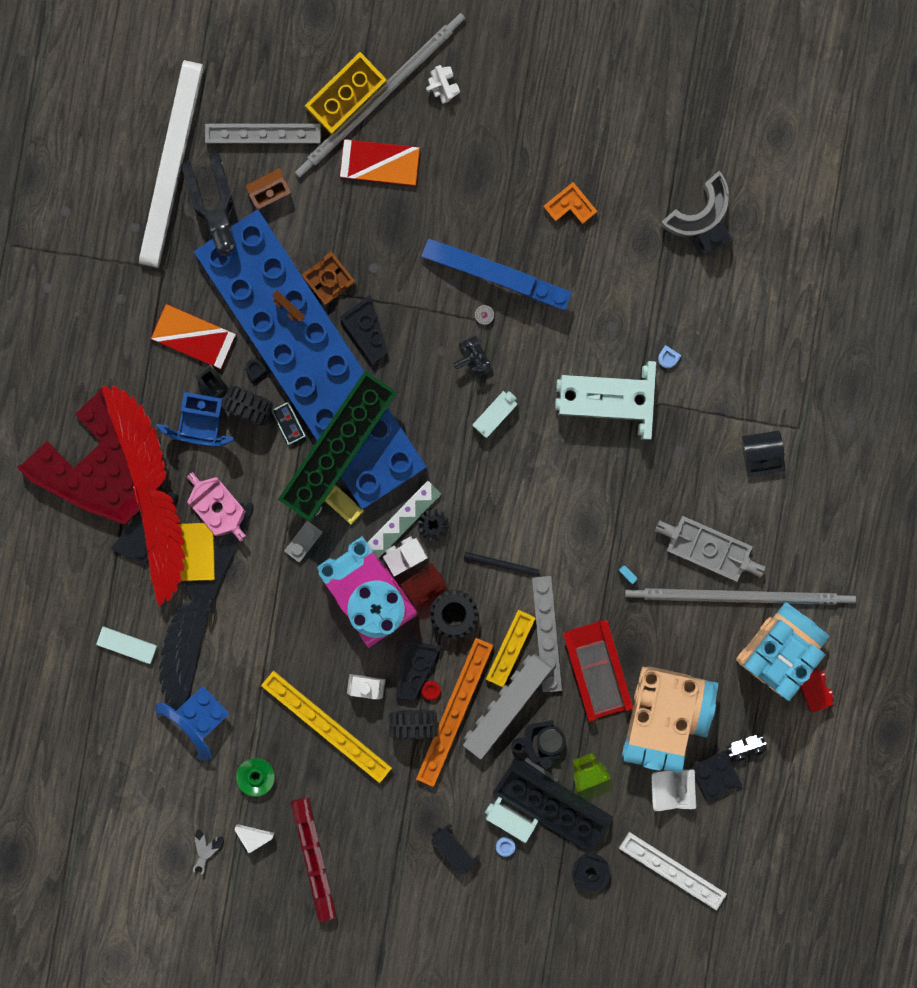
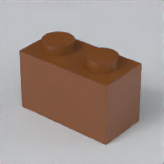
M280 168L246 185L248 194L256 209H260L291 193L290 187Z

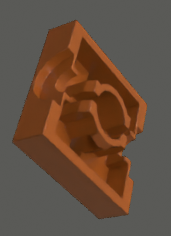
M332 251L324 256L315 266L302 274V277L325 306L355 283V280ZM340 267L343 271L337 275L335 270ZM320 283L322 287L316 290L315 286Z

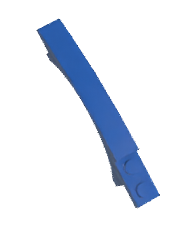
M431 239L427 240L421 256L442 266L463 271L511 289L543 305L549 304L564 311L572 294L568 290L539 280L531 275Z

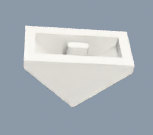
M239 824L235 827V832L248 853L274 837L273 832Z

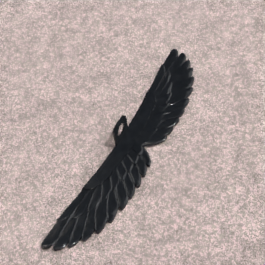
M248 503L243 508L246 512L239 525L243 533L247 527L246 524L251 514L253 503ZM232 532L222 536L214 535L215 580L184 582V589L192 602L184 603L175 609L174 612L176 614L170 620V622L174 623L166 630L169 633L165 636L163 640L165 644L161 648L160 654L164 655L158 666L161 668L158 679L159 681L162 680L161 692L165 690L164 701L167 702L169 700L168 705L173 709L176 706V711L187 701L188 694H190L206 623L225 571L239 543V539Z

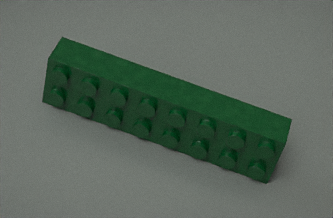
M365 370L278 500L311 522L398 392Z

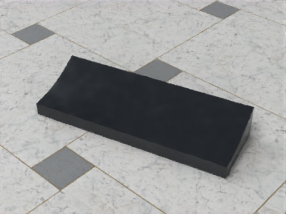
M514 757L493 791V794L537 819L542 824L590 853L609 828L613 818L607 812Z

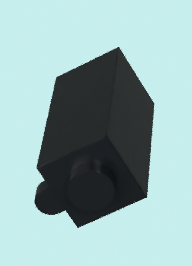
M449 823L443 829L439 827L431 834L433 836L431 842L462 876L480 857L477 855L473 858L450 832L449 829L452 825Z

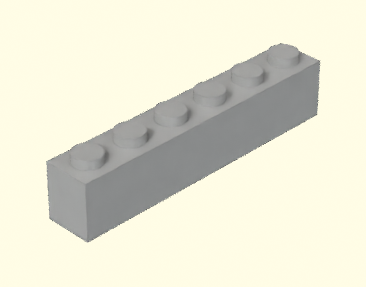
M536 653L532 657L530 655L527 656L522 663L524 665L521 671L517 670L510 678L512 683L509 687L505 685L499 692L501 697L498 701L493 700L488 706V714L485 717L481 715L475 723L477 728L474 731L470 730L463 738L466 741L463 746L479 759L486 755L553 669L551 665Z

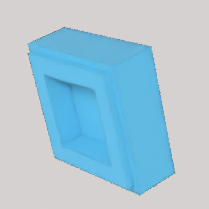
M625 565L618 569L631 584L637 580V577Z

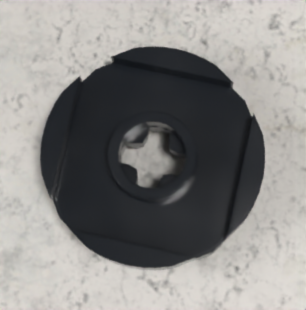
M595 853L582 854L573 864L572 876L578 888L586 892H596L604 888L609 882L610 869L607 861L602 856ZM592 867L597 873L589 878L586 870H590Z

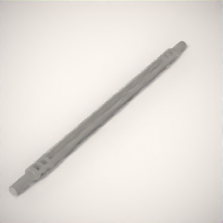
M460 13L447 26L444 25L307 157L308 160L295 173L301 177L313 165L316 166L453 34L452 31L466 18Z
M654 588L625 590V597L644 598V600L750 603L787 602L788 604L825 605L856 603V596L837 595V593Z

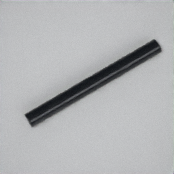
M469 552L464 554V559L536 577L539 575V569Z

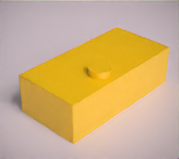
M359 52L304 107L332 134L387 79Z

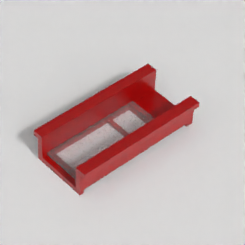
M601 620L564 632V639L589 722L615 712L633 709L608 621Z

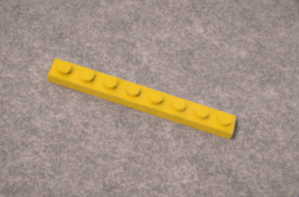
M275 671L261 685L379 783L392 769L390 765Z

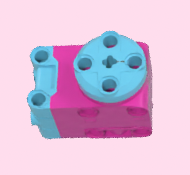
M361 536L348 545V552L336 560L329 558L316 568L319 571L320 577L337 600L338 605L350 619L352 626L359 632L367 647L370 648L418 613L370 544Z

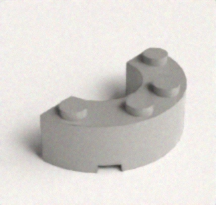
M718 171L703 185L707 193V204L702 212L696 215H685L675 209L660 225L668 232L681 237H696L715 227L723 218L729 199L728 186L721 172Z

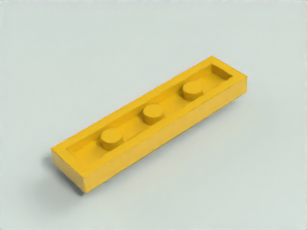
M521 610L517 611L486 680L504 687L535 617Z

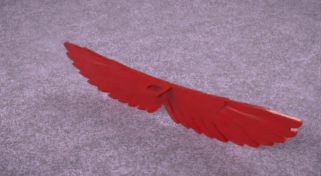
M103 386L102 390L108 407L107 410L134 483L133 489L137 504L140 507L145 531L151 580L157 604L162 605L164 598L167 601L172 598V590L176 593L177 581L178 583L181 582L180 570L184 571L182 559H185V554L181 545H184V539L181 535L183 532L178 524L180 519L174 513L177 512L175 505L171 503L174 500L168 494L157 490L166 477V471H163L165 464L164 461H161L163 453L162 450H159L160 442L159 439H156L155 428L151 430V421L148 415L145 416L143 406L139 405L138 407L135 398L132 396L130 399L125 390H122L121 394L118 387L112 386L111 391L109 387Z

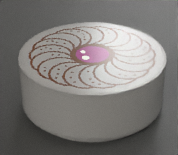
M482 305L477 308L475 319L478 323L487 325L493 321L494 312L491 307Z

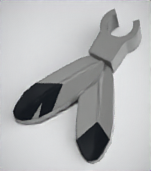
M200 829L196 831L195 843L199 858L193 868V872H196L197 866L203 869L201 875L205 872L206 860L221 847L224 841L222 836L215 838L206 846L204 833Z

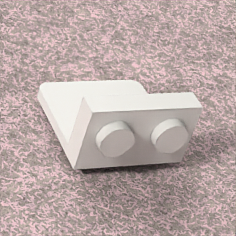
M682 769L681 773L660 771L652 774V802L654 811L696 808L694 770Z

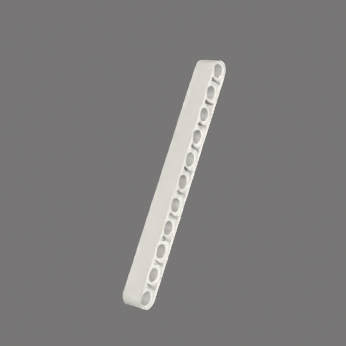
M184 60L140 252L139 264L159 268L181 172V164L183 163L203 73V64Z

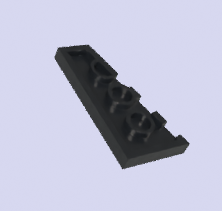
M162 487L157 489L168 494L175 501L177 494ZM140 511L111 549L143 564H147L148 552Z

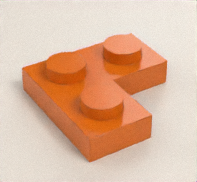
M574 182L543 206L555 222L569 210L573 212L582 224L597 213V210Z

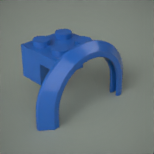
M184 392L179 430L175 431L170 429L169 426L157 424V428L165 436L184 442L223 447L234 442L233 437L222 436V438H217L222 412L221 405L223 403L221 398Z
M204 686L177 711L162 702H158L155 705V713L158 718L160 716L167 717L190 738L197 749L198 755L196 758L198 760L208 761L211 759V752L203 738L221 723L229 713Z

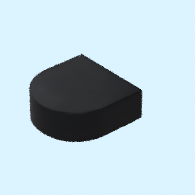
M251 359L245 366L246 373L253 382L269 371L259 359Z

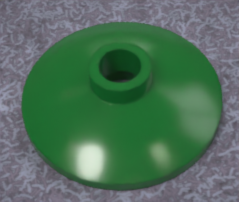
M248 759L237 770V784L241 791L249 796L264 795L274 784L275 775L273 768L263 759ZM254 773L259 774L258 780L253 779L252 775Z

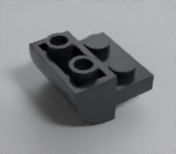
M780 431L741 436L747 477L786 471L784 446Z

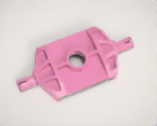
M193 472L190 473L191 476L188 475L187 479L194 485V489L187 503L192 506L215 536H222L232 532L239 541L243 540L242 537L245 539L246 535L240 530L239 526L246 512L217 477L200 481ZM216 503H222L223 509L219 513H215L213 510Z

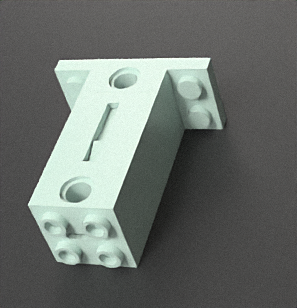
M648 361L646 365L642 366V378H645V380L562 375L561 379L557 380L556 392H560V398H556L555 411H559L558 415L641 420L642 423L638 426V435H641V440H650L652 436L656 362ZM572 391L575 399L568 401L565 398V392ZM639 395L643 398L644 402L642 405L635 403V396Z

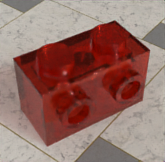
M431 563L401 584V586L417 607L418 605H425L432 595L442 593L447 583L433 563Z

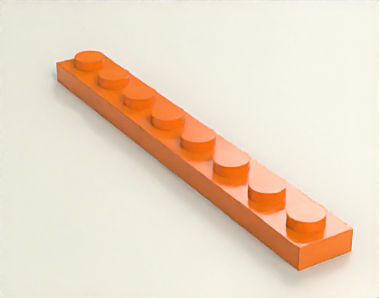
M475 638L438 725V736L433 738L416 780L434 787L492 650V644Z

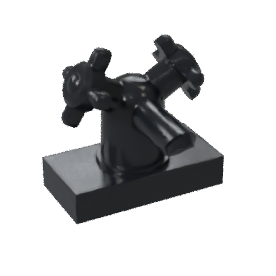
M476 335L459 343L465 357L454 362L453 366L455 369L469 364L475 378L493 370Z

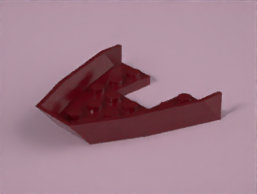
M100 388L99 392L75 413L83 424L101 441L98 446L73 468L53 445L46 441L23 464H19L17 468L29 481L81 509L125 525L140 510V507L137 504L133 489L134 483L124 452L108 413L103 390Z

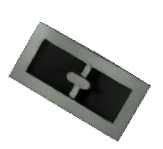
M210 364L194 375L211 397L219 398L229 389Z

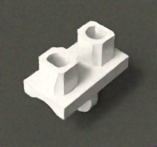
M439 65L430 72L432 77L428 79L430 86L426 87L427 92L433 91L435 97L440 96L442 104L449 102L460 93L456 83L449 85L447 79L453 77L451 67L442 68Z

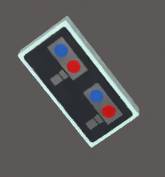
M289 402L272 410L288 445L306 437Z

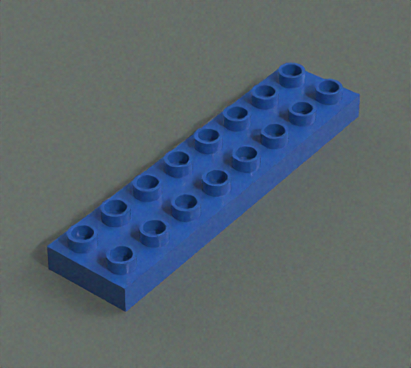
M257 209L231 227L236 243V251L229 256L219 255L214 239L193 252L318 440L364 370ZM276 290L306 317L302 323L298 320L294 322L287 316L289 311L286 308L280 309L272 302L275 299L272 294ZM388 408L341 478L360 507L364 509L427 468V466Z

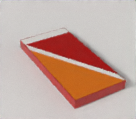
M344 139L340 178L416 186L420 147Z
M165 304L151 339L222 369L237 334Z

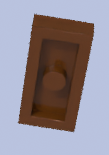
M278 290L272 294L275 298L272 302L280 309L286 308L289 311L287 316L294 322L298 320L302 323L306 319Z

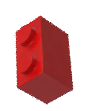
M818 668L813 669L809 679L800 686V690L811 713L833 705L832 699H834L832 690L830 688L827 689L824 683L827 679L823 670L819 671Z

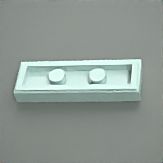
M104 626L96 644L151 664L157 645Z

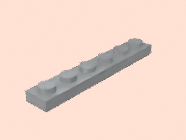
M205 124V143L321 144V125Z
M551 576L533 577L532 584L539 657L553 667L542 682L543 692L562 691Z

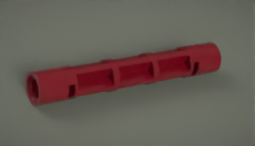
M309 797L290 801L318 922L334 919L337 915L329 888L326 868L324 867Z

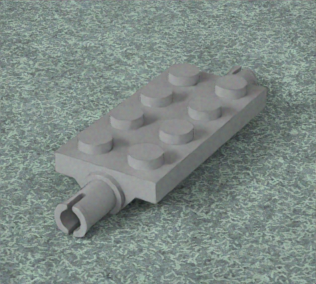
M681 516L678 526L675 527L659 520L657 525L664 527V529L656 526L655 532L670 537L671 541L667 548L668 552L738 582L742 571L750 572L761 578L763 573L757 571L756 568L762 571L765 570V566L750 560L749 554L752 546L689 518Z

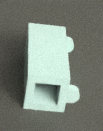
M503 391L472 426L487 438L517 406L515 402L517 398L511 392L505 393Z
M498 797L494 804L490 803L485 811L487 814L486 820L526 843L538 820L534 819L533 822L527 820L500 803L502 798Z

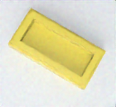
M337 485L325 500L350 524L364 511Z

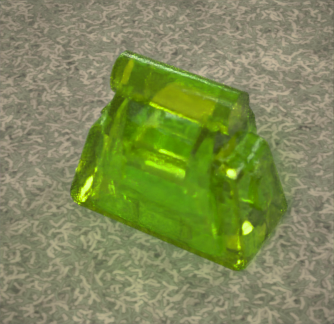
M593 752L572 760L577 770L574 773V781L578 792L611 778L605 766L600 762L596 763ZM592 762V766L581 770V765Z

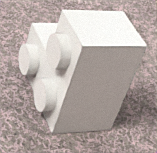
M410 536L401 541L402 546L396 549L393 546L385 551L386 555L383 558L394 576L428 558L417 537L413 539Z

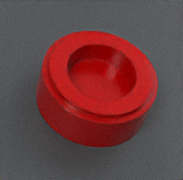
M427 681L423 684L421 692L424 698L434 700L440 695L441 689L437 682Z

